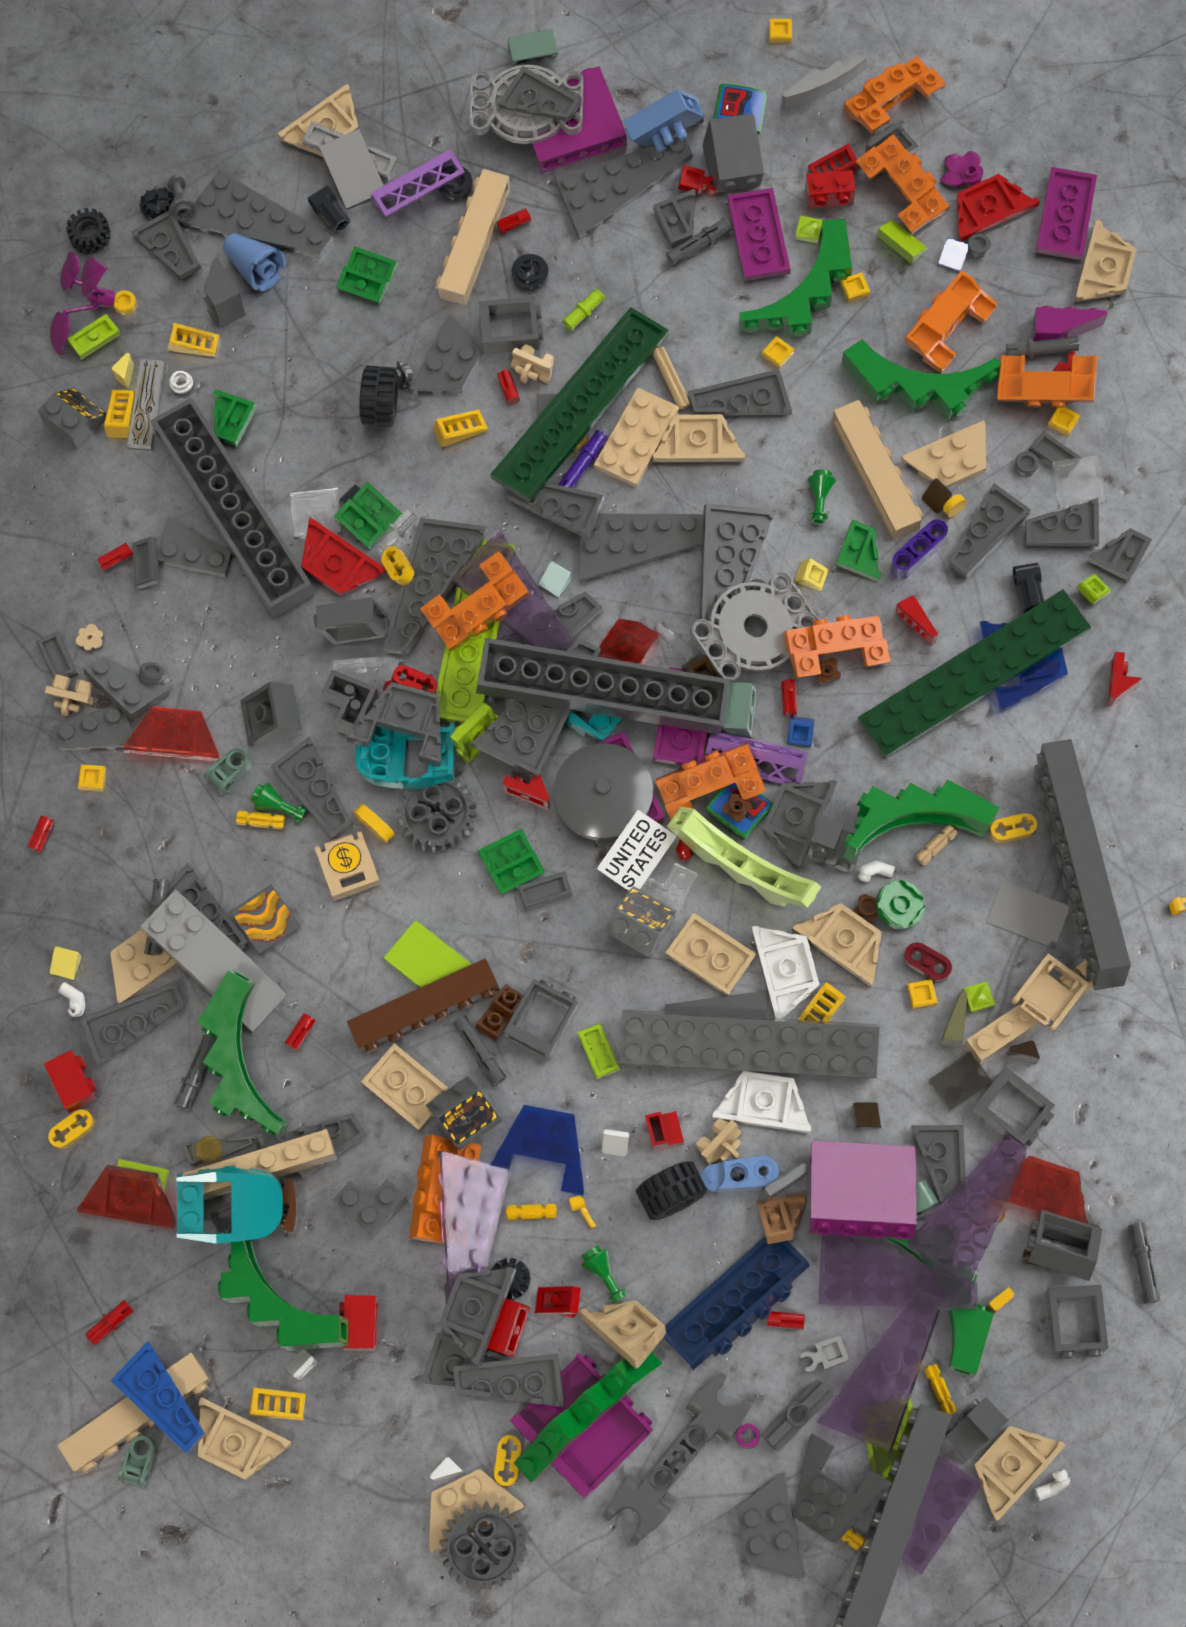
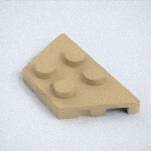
M344 85L278 133L279 139L323 157L322 152L303 145V139L311 121L343 135L359 129L349 85Z
M1097 219L1075 297L1076 302L1125 294L1137 249L1129 242L1123 241L1116 232L1111 233L1102 226L1103 222Z
M722 414L674 415L668 431L665 432L661 439L660 446L653 454V462H745V454L740 450L736 443V438L727 427V422Z
M983 420L903 455L901 460L905 465L909 464L919 471L918 474L925 479L933 481L936 478L946 488L957 485L984 473L986 470V423Z
M842 903L837 904L828 911L821 912L813 916L812 919L802 924L798 923L792 928L794 933L807 936L808 943L870 987L873 985L882 932Z
M141 930L110 951L119 1004L134 998L178 966L162 949L160 950V956L144 954L147 935Z
M637 1300L621 1304L603 1305L604 1311L588 1313V1308L580 1310L581 1320L635 1368L640 1367L666 1334L665 1325Z
M202 1397L199 1400V1423L206 1435L198 1443V1457L244 1480H248L292 1444L291 1441Z
M1009 1426L973 1465L996 1522L1062 1451L1066 1444Z
M481 1469L432 1491L430 1552L433 1553L443 1548L440 1546L439 1540L447 1539V1537L441 1531L442 1529H450L447 1519L456 1520L454 1511L459 1512L461 1515L465 1513L463 1505L472 1510L474 1501H476L479 1508H483L486 1500L492 1509L497 1502L500 1506V1512L507 1507L509 1515L524 1509L523 1503ZM483 1521L478 1525V1530L492 1523ZM471 1527L467 1528V1531L470 1534L474 1533V1530Z

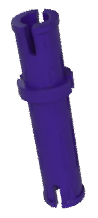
M595 430L588 443L581 447V453L557 485L574 488L590 463L598 458V452L608 440V436L601 431L600 433V430Z

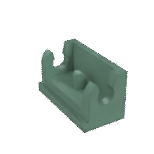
M553 29L508 37V48L512 65H516L518 61L549 55L557 57L558 55Z
M729 683L725 720L722 728L727 733L746 737L752 736L757 695L753 683Z

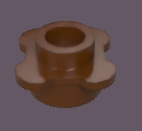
M829 658L825 662L819 661L821 674L817 675V680L820 684L840 679L841 673L837 670L836 659Z
M732 794L728 804L723 805L722 811L729 818L741 822L744 820L746 812L752 809V804L741 799L739 794Z
M867 894L860 895L859 904L854 908L853 912L867 918L868 922L876 921V914L878 912L876 899Z

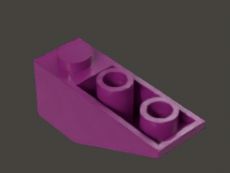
M1048 305L1036 307L1033 318V341L1075 337L1104 325L1107 311L1098 308H1090L1088 310L1075 307L1053 308Z

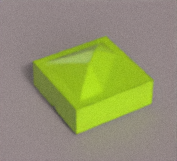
M800 215L795 240L818 244L822 220Z
M1096 574L1088 577L1077 586V589L1093 605L1111 592Z
M988 981L963 988V992L967 994V1005L970 1014L995 1007L996 1004Z

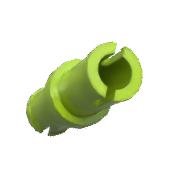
M595 288L582 302L579 301L575 305L576 308L562 320L563 324L570 331H573L583 319L589 318L592 315L591 312L605 300V296Z

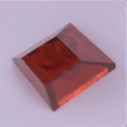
M619 618L600 644L599 648H601L598 657L646 665L659 646V634L640 622Z

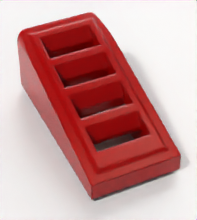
M849 143L808 165L812 174L819 173L817 168L820 167L824 173L829 172L826 167L827 164L831 165L833 169L831 172L849 170L854 172L861 167L856 163L857 158ZM844 157H847L849 160L846 164L843 160ZM839 160L841 167L837 168L834 161Z
M912 595L897 603L895 612L931 646L936 644L938 633L915 596Z

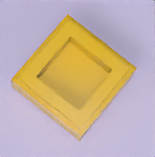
M769 19V43H792V19Z
M862 272L849 276L847 280L840 282L848 303L870 296V289Z
M776 336L762 351L761 356L780 369L794 354L795 349Z
M1067 407L1057 408L1047 426L1069 437L1081 415Z
M81 765L78 789L80 791L104 792L107 768L98 765Z
M932 979L907 984L912 1010L938 1004Z
M1008 1287L986 1307L989 1308L991 1313H996L1013 1299L1015 1293Z

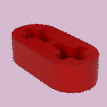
M405 665L398 666L393 671L391 678L393 683L422 690L424 684H428L427 692L435 694L437 690V681L428 674ZM402 674L406 675L404 682L399 680Z

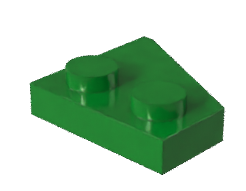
M215 389L214 433L221 442L237 447L257 406L254 402Z
M852 520L835 565L878 582L881 578V572H879L877 561L879 555L875 545V529Z

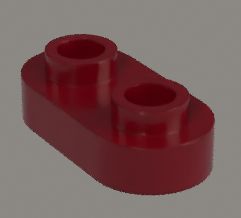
M919 942L910 944L905 950L904 961L915 971L935 982L945 981L950 976L952 964L944 955ZM919 954L921 959L916 961L912 958V955ZM940 966L943 972L936 973L934 967Z

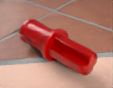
M123 1299L107 1315L103 1314L104 1318L86 1332L87 1339L93 1345H96L113 1329L116 1331V1327L134 1313L133 1309Z

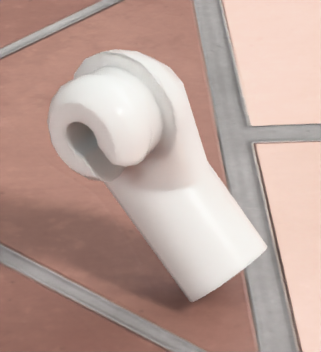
M873 860L861 865L858 878L863 882H869L871 876L875 874L892 878L895 866Z
M64 982L60 986L58 993L69 999V1015L79 1017L85 1011L84 994Z
M1066 1470L1055 1471L1053 1473L1055 1481L1034 1488L1039 1501L1058 1495L1070 1485V1477L1067 1476Z

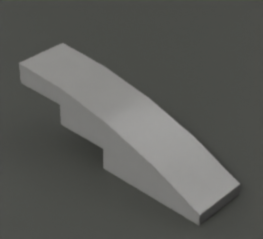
M860 52L845 65L840 60H837L822 73L815 67L782 94L781 107L785 110L806 104L844 86L866 70L867 56Z

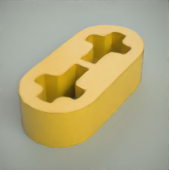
M396 546L386 548L381 556V561L387 573L397 584L401 586L407 585L414 577L413 567L404 552Z
M361 803L353 811L354 816L382 842L387 843L395 835L393 830L366 805Z
M1028 813L995 820L989 831L990 837L996 843H1007L1031 837L1037 828V821L1033 815ZM1022 821H1025L1026 824H1031L1028 831H1025L1024 827H1016L1020 826ZM998 826H1001L1004 830L1011 828V830L1005 832L1004 836L995 832Z
M83 1109L77 1110L50 1130L48 1139L59 1150L69 1148L93 1129L95 1120L88 1111ZM79 1117L84 1119L88 1117L85 1121L87 1124L85 1127L79 1125L73 1129L79 1123L77 1120ZM70 1130V1132L64 1136L65 1141L63 1143H61L59 1140L55 1142V1140H57L58 1138L56 1135L58 1132L65 1134Z
M512 1435L502 1437L497 1447L494 1478L503 1487L513 1486L519 1476V1469L514 1462L521 1455L522 1445L519 1439ZM509 1440H512L513 1445L517 1446V1451L514 1450L511 1453V1460L506 1459L507 1452L505 1449H502V1446L507 1445ZM505 1463H510L509 1470L511 1473H514L513 1478H509L508 1482H503V1477L499 1476V1472L505 1470Z

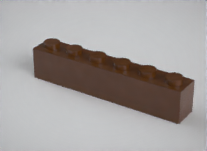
M486 958L350 1019L347 1021V1024L360 1052L366 1051L369 1054L380 1049V1044L387 1041L390 1043L399 1041L404 1037L403 1034L411 1030L413 1032L423 1030L427 1027L426 1023L433 1020L439 1022L447 1019L450 1016L449 1013L457 1009L459 1011L469 1009L473 1006L472 1002L481 998L483 1001L496 996V992L500 989Z

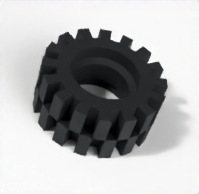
M84 208V213L78 210L77 216L74 214L70 216L72 221L68 219L66 231L74 248H77L79 252L84 250L85 254H89V250H92L94 254L97 253L96 248H99L100 251L104 249L102 244L108 245L111 231L103 213L100 211L97 213L96 209L93 208L89 212L88 208ZM93 225L97 227V232L92 236L84 237L80 235V231L86 226Z

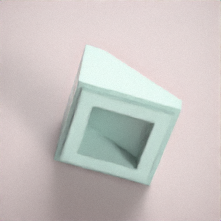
M551 561L538 586L559 598L572 580L571 572Z

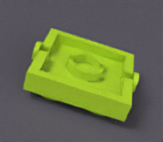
M485 702L479 708L474 709L470 717L462 725L456 727L450 736L458 752L457 754L467 765L482 752L472 747L471 743L493 721L495 722L499 718Z

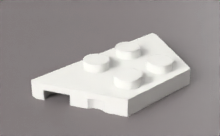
M753 926L752 930L775 1017L783 1019L820 986L807 936Z
M743 1071L717 1110L714 1111L712 1117L715 1120L720 1118L728 1122L733 1120L735 1123L807 1134L811 1132V1126L808 1123L794 1078Z

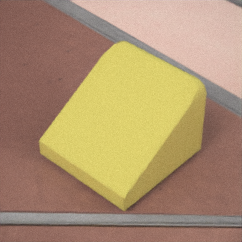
M128 352L112 367L115 379L127 389L130 385L134 367Z
M811 558L803 560L799 565L794 582L821 591L829 569Z
M55 946L50 974L74 980L82 956L76 951Z

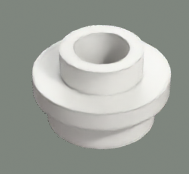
M176 371L172 374L169 385L173 392L185 394L192 389L193 379L185 371ZM179 382H186L184 385L178 386Z

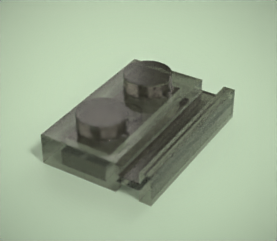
M968 1052L929 1079L928 1083L932 1085L936 1094L951 1112L991 1084L992 1080L978 1061L974 1059L972 1053Z

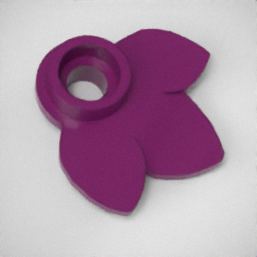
M968 151L964 156L960 154L946 156L945 165L949 171L940 178L941 182L955 187L964 183L973 186L981 182L984 171L980 166V156L974 151Z

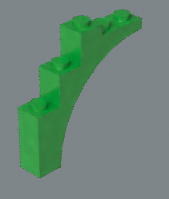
M845 218L822 220L820 252L812 270L804 281L790 294L773 304L755 310L740 312V332L754 333L758 330L769 329L776 331L786 328L787 336L802 337L806 334H811L812 319L810 308L821 310L831 307L832 291L830 281L839 283L842 280H847V277L851 276L852 273Z
M863 339L843 351L842 357L844 366L875 403L882 399L888 400L896 392L913 412L917 408H924L932 400L948 420L955 415L956 417L962 415L968 408L969 397L974 396L984 384L993 383L999 377L1001 363L995 357L978 367L962 372L947 374L923 373L906 369L890 362L876 353Z
M948 779L943 787L937 786L933 795L912 783H909L905 791L900 789L896 798L872 786L868 794L863 792L857 803V806L860 807L857 814L859 819L854 827L857 831L855 834L849 833L843 844L846 847L843 857L852 862L862 848L878 836L890 830L908 825H951L984 838L995 820L1000 807Z
M235 969L228 970L197 1022L203 1027L201 1030L212 1037L218 1036L203 1063L209 1066L207 1070L218 1077L224 1076L208 1103L214 1106L213 1110L222 1116H231L240 1110L239 1114L249 1121L256 1120L262 1124L261 1128L272 1135L275 1133L280 1134L285 1131L289 1123L276 1114L259 1095L250 1079L243 1057L241 1042L242 1019L247 1000L255 982Z
M231 1220V1228L229 1229V1232H228V1233H232V1220ZM252 1240L230 1242L231 1254L228 1256V1266L231 1272L221 1273V1281L218 1282L220 1299L228 1303L250 1302L247 1306V1317L250 1323L258 1327L279 1325L276 1331L279 1347L288 1351L348 1346V1319L340 1315H318L293 1307L280 1297L267 1282L257 1263Z
M943 1227L941 1230L936 1229L932 1238L928 1237V1233L917 1229L915 1230L914 1239L900 1240L897 1238L880 1237L898 1245L914 1256L930 1273L940 1288L948 1307L952 1326V1352L948 1369L974 1377L978 1371L994 1313L988 1312L989 1308L980 1304L969 1306L977 1275L972 1274L973 1270L965 1266L958 1265L957 1268L952 1267L961 1237L956 1236L955 1231Z
M651 1352L638 1368L633 1367L625 1358L615 1364L599 1382L583 1392L567 1410L555 1417L538 1434L533 1443L516 1459L514 1464L530 1483L535 1481L584 1432L624 1397L645 1382L663 1363Z

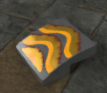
M272 884L230 911V914L258 954L301 926Z

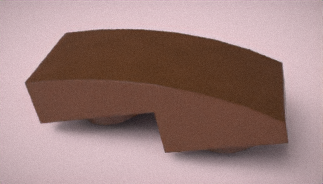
M505 984L492 1000L490 1007L476 1023L475 1029L496 1042L505 1031L524 995Z
M286 1177L285 1184H281L283 1207L289 1209L284 1211L282 1215L281 1226L284 1227L283 1231L285 1234L296 1237L299 1222V1200L293 1180Z

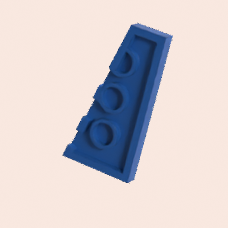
M147 1341L110 1381L188 1454L206 1433L152 1345Z

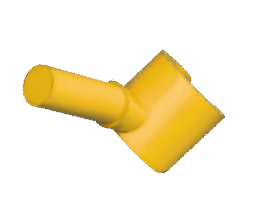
M1185 896L1177 897L1170 902L1169 908L1172 915H1178L1186 911L1184 905L1186 904Z
M578 1195L569 1198L572 1212L581 1210L590 1229L595 1227L596 1224L588 1213L583 1197Z

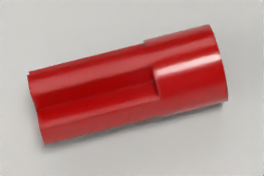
M524 208L498 220L496 224L502 234L530 222L531 217L528 210Z
M503 369L502 372L497 373V377L506 403L512 405L519 402L520 397L510 370Z
M124 543L97 558V561L103 571L131 557L133 553L128 544Z
M792 679L783 680L781 682L783 715L796 716L798 713L796 681Z
M40 816L27 848L41 853L54 820L46 816Z
M303 1013L285 1041V1044L297 1051L316 1023V1020Z
M771 1311L767 1317V1327L804 1330L805 1314Z

